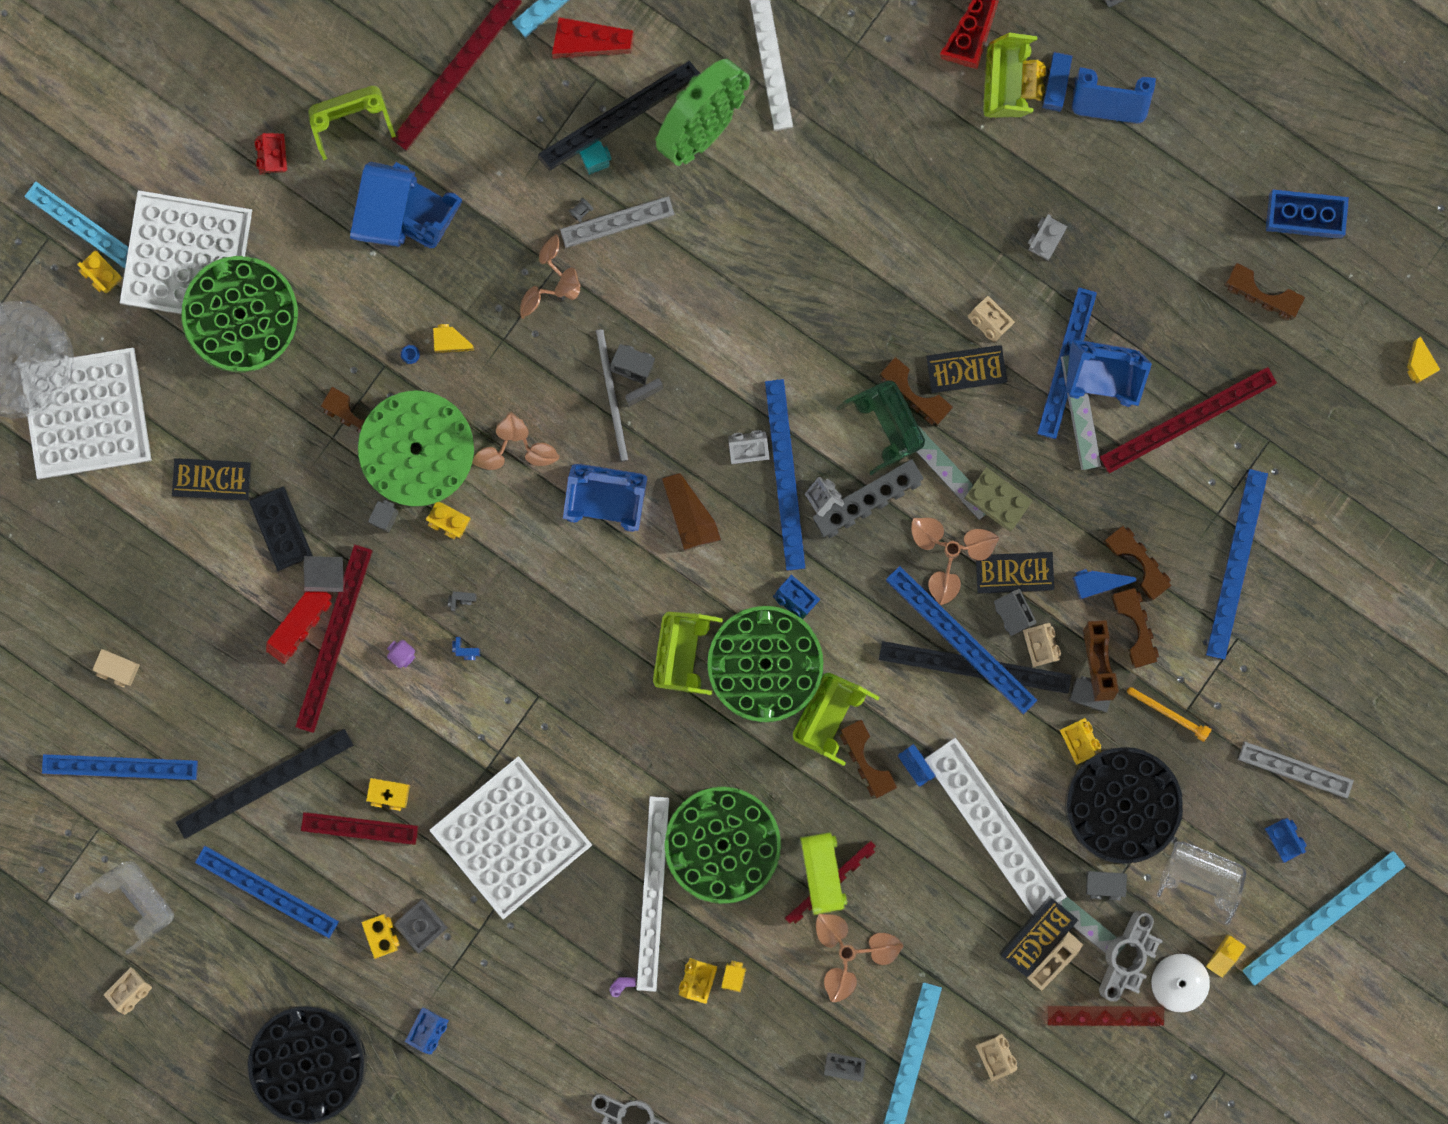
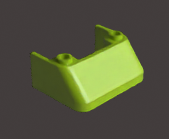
M1007 33L988 44L983 108L985 117H1023L1033 112V108H1028L1025 98H1021L1023 61L1030 57L1031 46L1029 45L1037 40V36Z
M368 86L310 107L308 112L309 121L323 160H327L319 132L328 128L329 121L364 109L370 113L383 111L391 136H396L382 93L378 87Z
M666 612L664 614L653 676L655 687L712 695V691L700 689L701 678L698 674H693L698 636L707 634L710 629V621L722 622L723 618L681 612Z
M826 673L822 676L815 695L807 704L793 732V739L824 757L845 766L846 762L835 757L839 750V744L833 738L850 705L853 707L860 706L866 696L875 700H879L880 697L837 675Z
M831 832L800 837L813 914L844 909V905H847L846 894H842L834 852V847H837L836 836H832Z

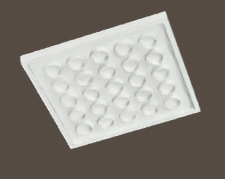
M138 190L120 304L181 314L186 290L199 271L210 263L225 257H245L252 209Z
M134 348L20 366L37 479L152 461Z
M519 756L429 830L502 919L510 915L592 846L586 836Z

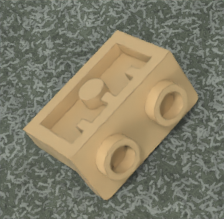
M989 296L979 303L968 315L971 322L993 343L1015 323Z
M1050 623L1023 630L1033 667L1060 660L1061 651L1059 646L1056 645L1054 638L1056 636L1055 630Z
M130 967L104 996L117 1011L126 1015L134 1009L135 1005L142 998L147 996L152 987L141 978L135 969Z
M1002 1034L976 1045L991 1081L1012 1074L1018 1069L1017 1061L1009 1050V1043Z

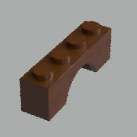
M1239 263L1234 265L1224 285L1228 287L1227 290L1236 295L1239 293L1245 296V300L1251 303L1257 302L1266 311L1272 312L1273 310L1279 313V317L1287 321L1289 319L1293 320L1296 317L1305 299L1304 296L1290 289L1279 295H1267L1261 292L1255 284L1254 271Z
M895 357L880 374L882 378L880 381L889 388L891 386L895 389V394L901 400L906 399L910 402V408L916 413L920 411L925 415L924 420L930 425L935 424L938 426L952 410L953 406L940 395L922 398L914 394L908 385L910 369Z
M331 387L321 405L325 409L323 413L332 418L335 415L340 417L341 423L348 427L351 424L358 428L357 432L360 433L364 421L353 415L350 408L351 397Z
M1122 526L1103 542L1115 556L1130 555L1141 563L1144 574L1140 588L1153 601L1172 586L1169 583L1171 579L1165 572L1161 573L1157 568L1159 564L1153 557L1149 558L1145 553L1147 550L1144 545L1134 540L1133 537L1135 535L1131 529Z
M1133 588L1111 595L1116 613L1128 616L1137 627V640L1133 647L1128 650L1133 669L1158 662L1159 653L1157 647H1153L1151 642L1154 639L1151 628H1147L1145 622L1148 621L1145 609L1142 610L1140 605L1142 602L1140 592H1136V589Z
M1107 620L1088 621L1083 634L1095 701L1114 700L1119 689L1116 673L1112 672L1109 663L1108 644L1110 637Z
M862 719L840 730L842 734L839 736L844 746L848 744L851 750L848 752L853 763L857 761L860 767L857 771L861 779L866 778L869 784L866 788L870 796L875 795L877 799L896 789L897 786L889 771L873 769L864 758V746L870 735Z

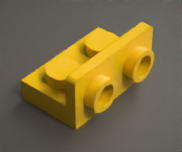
M1039 60L1023 61L1021 98L1043 100V95L1045 94L1043 83L1046 67Z
M96 250L82 263L79 262L77 264L80 267L78 271L86 279L90 277L94 281L92 286L98 292L103 290L107 294L122 279L121 275Z
M436 502L425 520L429 522L427 526L437 531L441 528L446 531L444 535L455 540L456 537H462L471 518L441 502Z
M1086 718L1060 729L1076 765L1101 752L1100 742L1098 739H1095L1092 733V725Z
M690 958L685 966L683 981L679 985V995L706 1004L717 966Z

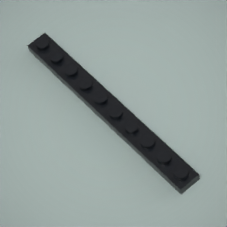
M690 60L543 150L538 154V159L548 171L553 170L688 86L694 76L698 77L701 73Z
M885 641L881 643L880 661L986 679L962 655ZM999 662L1022 686L1065 694L1069 693L1072 676L1070 674Z
M343 729L182 818L176 824L184 839H187L353 747L354 744L346 729Z

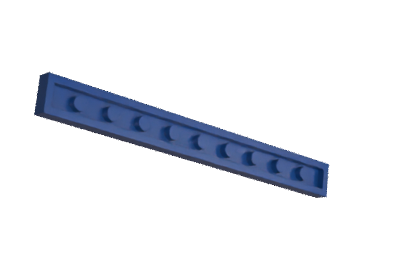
M784 379L765 381L786 571L805 569L785 384Z
M1248 470L1206 656L1223 660L1226 658L1268 473Z
M900 566L886 579L889 585L1023 715L1037 702V699Z

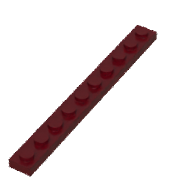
M499 0L397 130L396 136L391 138L394 143L406 152L521 6V0Z
M1269 367L1100 456V460L1108 474L1267 390L1276 385L1277 382Z
M354 544L343 577V592L338 593L295 726L296 728L315 733L373 553L371 549Z

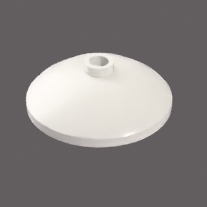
M1174 954L1164 958L1156 966L1152 974L1151 986L1155 998L1163 1007L1174 1012H1188L1203 1003L1209 992L1210 980L1206 968L1199 960L1186 954ZM1181 980H1184L1186 983L1184 987L1179 986Z

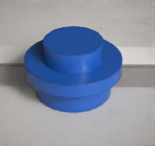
M407 345L401 351V358L407 364H414L419 360L420 352L417 347Z

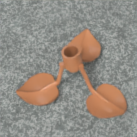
M556 234L543 245L539 253V262L541 264L547 262L561 277L555 291L538 290L537 286L530 288L521 302L520 313L522 319L530 315L538 307L541 300L540 294L542 293L556 295L557 297L566 296L571 300L576 299L579 295L581 285L578 281L576 270L570 267L562 274L552 264L551 259L557 255L559 250V238Z
M510 412L496 427V434L504 440L501 450L497 452L493 447L483 448L474 454L472 463L486 470L501 468L505 462L504 457L501 455L508 440H523L525 449L528 451L525 454V459L536 466L550 465L556 462L560 455L551 445L546 443H536L530 448L526 440L528 428L521 419Z
M914 518L912 520V536L920 548L931 550L935 544L945 547V555L949 558L946 574L944 572L934 573L929 579L928 587L931 595L939 605L947 604L956 597L961 586L959 577L955 574H949L953 558L959 555L960 550L968 549V555L972 559L977 561L985 560L993 553L999 537L987 530L974 529L967 532L964 536L966 546L959 545L956 541L943 543L938 541L944 535V528L938 520L933 518Z
M819 914L817 917L816 932L820 942L829 948L836 946L839 942L841 947L839 956L844 960V970L833 968L827 972L824 978L825 989L831 1002L842 1001L855 990L857 979L853 973L847 972V962L855 959L856 954L872 952L871 957L875 963L887 965L897 958L903 948V943L895 936L887 933H877L869 939L870 949L855 950L852 946H844L841 940L848 934V925L843 918L826 914Z

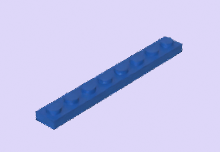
M1080 287L1077 290L1038 428V435L1052 439L1057 437L1068 398L1061 357L1069 355L1072 340L1084 341L1097 292Z
M43 754L42 774L197 780L198 761Z
M204 846L195 862L327 938L331 937L339 923L335 918L207 846Z

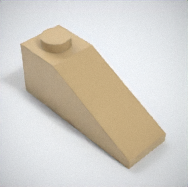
M1068 932L1028 979L1042 991L1078 954L1083 944Z

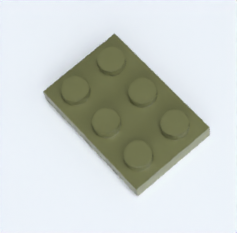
M987 467L964 498L1009 532L1014 529L1033 502Z

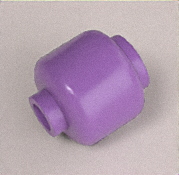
M394 640L387 648L390 651L387 654V658L397 668H406L415 658V649L405 640H400L398 643Z

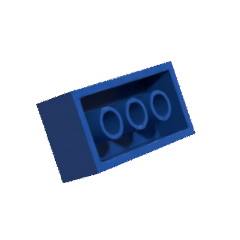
M1272 189L1269 193L1266 231L1342 239L1346 233L1349 197Z

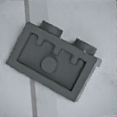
M827 1053L824 1075L862 1082L866 1059Z

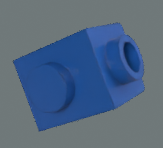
M456 637V641H452V652H456L457 657H464V660H476V657H480L479 648H461V637Z

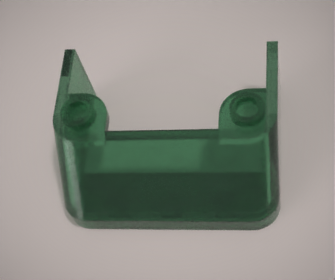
M888 380L844 400L836 407L837 411L854 404L860 413L868 414L874 411L891 445L882 451L881 456L884 463L869 472L870 475L900 462L921 450L925 445L924 436L901 391L893 381Z

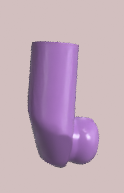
M636 977L617 978L610 986V994L613 997H619L625 987H635Z

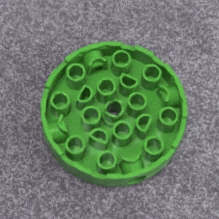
M723 59L711 65L698 77L694 76L689 82V87L677 95L676 103L665 118L655 138L657 150L677 166H680L682 162L687 164L694 160V155L697 152L702 154L733 119V110L740 108L745 98L743 95L744 90L746 91L749 88V75L730 59Z
M231 256L210 263L193 278L184 295L181 319L187 341L199 357L218 369L242 373L266 367L283 354L296 331L298 307L290 284L270 264L256 258ZM237 309H242L245 312L243 319H237L234 316V312Z
M407 391L385 399L369 413L359 433L357 449L362 472L369 484L379 494L402 505L425 506L447 498L461 486L472 465L474 441L467 420L450 401L430 392ZM413 443H418L421 447V451L418 454H413L410 450Z
M758 606L737 613L720 627L709 649L708 674L715 694L730 711L751 721L775 722L795 715L813 698L822 679L823 654L815 633L803 619L782 608ZM763 659H768L771 662V667L767 670L760 667V662Z
M731 787L709 788L689 797L673 814L665 836L666 860L674 878L690 894L713 903H733L757 893L775 872L781 851L780 832L769 809L750 793ZM721 839L726 840L729 845L724 851L719 850L717 847V843Z

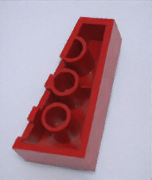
M972 0L968 10L940 52L941 59L978 69L999 0Z
M559 17L552 57L553 59H559L562 57L574 58L577 56L631 54L634 30Z
M306 591L267 641L266 652L285 665L288 659L294 655L299 644L307 638L312 626L315 627L318 624L323 611L326 613L331 607L332 603L330 601L332 596L326 591Z

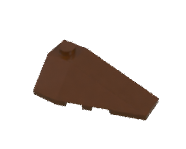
M681 473L662 478L684 552L721 541L716 522Z

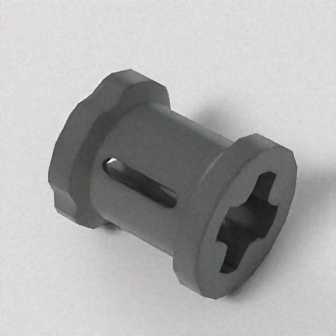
M582 197L580 202L568 211L580 223L589 211H593V208Z

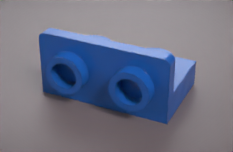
M792 574L773 595V598L779 605L784 606L789 612L794 613L801 619H804L820 601V598Z
M914 744L898 754V758L918 786H922L936 776Z
M1283 818L1265 828L1283 863L1306 852L1304 848L1307 846L1303 838L1297 836L1295 832L1297 827L1292 819Z
M422 1007L405 1042L421 1052L431 1055L437 1048L438 1041L445 1032L449 1020Z

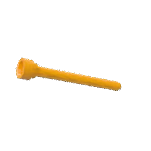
M1132 687L1127 689V693L1193 731L1200 741L1205 742L1211 732L1209 727L1205 725L1204 727L1192 723Z

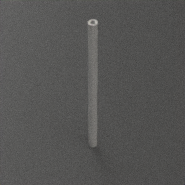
M601 329L596 331L620 460L622 462L627 461L628 456L612 373L610 371L604 331Z

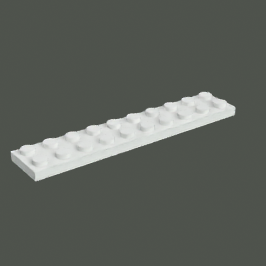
M956 738L925 758L940 784L1032 915L1049 896L1058 903L1067 897Z

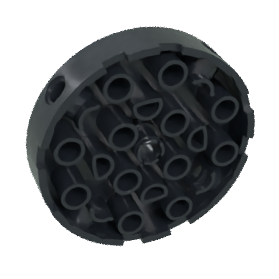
M1112 748L1099 752L1086 760L1074 773L1066 792L1065 812L1072 834L1089 853L1109 862L1121 864L1137 863L1157 855L1173 840L1183 816V796L1174 773L1158 757L1137 748ZM1122 800H1126L1129 803V808L1126 811L1120 809L1119 804Z
M305 1005L293 1007L272 1017L256 1034L248 1055L249 1081L258 1100L275 1116L297 1124L319 1123L342 1112L358 1095L366 1074V1052L359 1033L345 1017L321 1006ZM304 1059L312 1063L310 1070L303 1068L302 1062Z

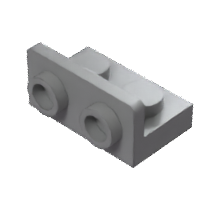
M1048 214L1046 218H1041L1037 225L1040 230L1037 235L1032 234L1028 244L1031 245L1029 251L1049 261L1067 226L1052 219L1051 215Z
M755 430L749 434L734 433L732 436H728L731 464L769 459L766 432Z
M818 477L805 493L816 513L822 517L831 509L834 503L841 507L845 504L841 499L842 495L835 489V484L829 479L824 480Z

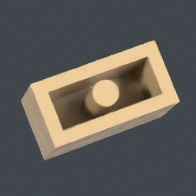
M101 649L93 671L97 672V677L105 680L108 677L115 680L114 684L125 687V685L131 686L140 664Z

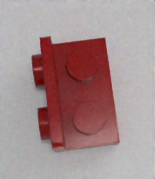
M262 133L255 140V149L258 152L256 167L259 169V174L267 172L285 173L287 171L284 134Z

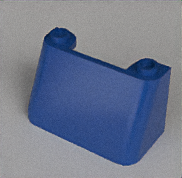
M1079 68L1075 78L1072 110L1074 113L1081 116L1130 123H1141L1147 118L1156 78H1140L1136 82L1134 91L1097 85L1098 77L1094 70Z
M372 161L364 166L350 239L395 247L404 244L406 233H403L402 224L408 194L411 188H415L417 177H414V171Z
M397 162L393 166L409 170L407 166L401 165ZM416 183L415 188H411L408 194L402 224L403 233H406L408 237L428 248H435L460 207L462 199L455 193H445L441 197Z
M1072 340L1069 352L1066 392L1070 397L1076 399L1083 397L1085 393L1116 397L1123 406H1139L1152 363L1141 352L1134 349Z
M584 464L572 465L568 476L563 519L576 523L582 520L583 516L621 522L624 530L629 532L639 531L647 476L640 473Z

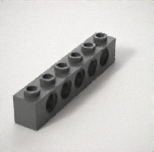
M913 459L842 499L845 503L842 507L835 503L823 517L816 514L812 519L824 538L828 536L830 539L839 533L838 529L842 527L847 529L855 524L854 520L861 517L864 519L872 514L871 510L876 507L880 510L889 504L888 500L901 498L905 495L904 491L911 488L913 491L922 485L921 481L924 478ZM899 476H904L907 479L905 486L898 485L897 478ZM888 486L891 489V493L887 496L882 495L880 488ZM871 495L874 498V503L866 505L863 498ZM855 505L858 512L851 515L847 512V507ZM837 514L841 517V522L833 524L830 521V517Z

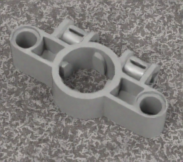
M1140 910L1134 912L1123 936L1113 939L1106 949V960L1109 967L1100 984L1099 993L1109 1001L1118 1000L1124 988L1136 993L1140 992V985L1143 979L1147 977L1140 973L1146 964L1147 955L1155 958V952L1159 943L1163 942V940L1149 934L1154 923L1150 914ZM1145 916V922L1140 925V918ZM1125 943L1137 949V957L1133 961L1134 964L1129 968L1116 964L1115 960L1118 948ZM1113 987V993L1107 995V990Z
M602 1093L595 1095L592 1099V1108L596 1112L605 1115L602 1124H622L621 1117L624 1118L627 1111L625 1109L632 1105H638V1108L648 1111L650 1121H647V1124H669L654 1117V1112L650 1105L642 1100H631L623 1103ZM597 1098L605 1099V1107L598 1108L595 1100Z

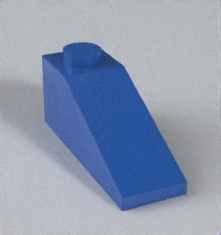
M1053 53L1042 108L1061 112L1072 56Z
M1087 569L1076 572L1077 576L1073 577L1080 600L1136 581L1135 577L1097 571L1088 572Z

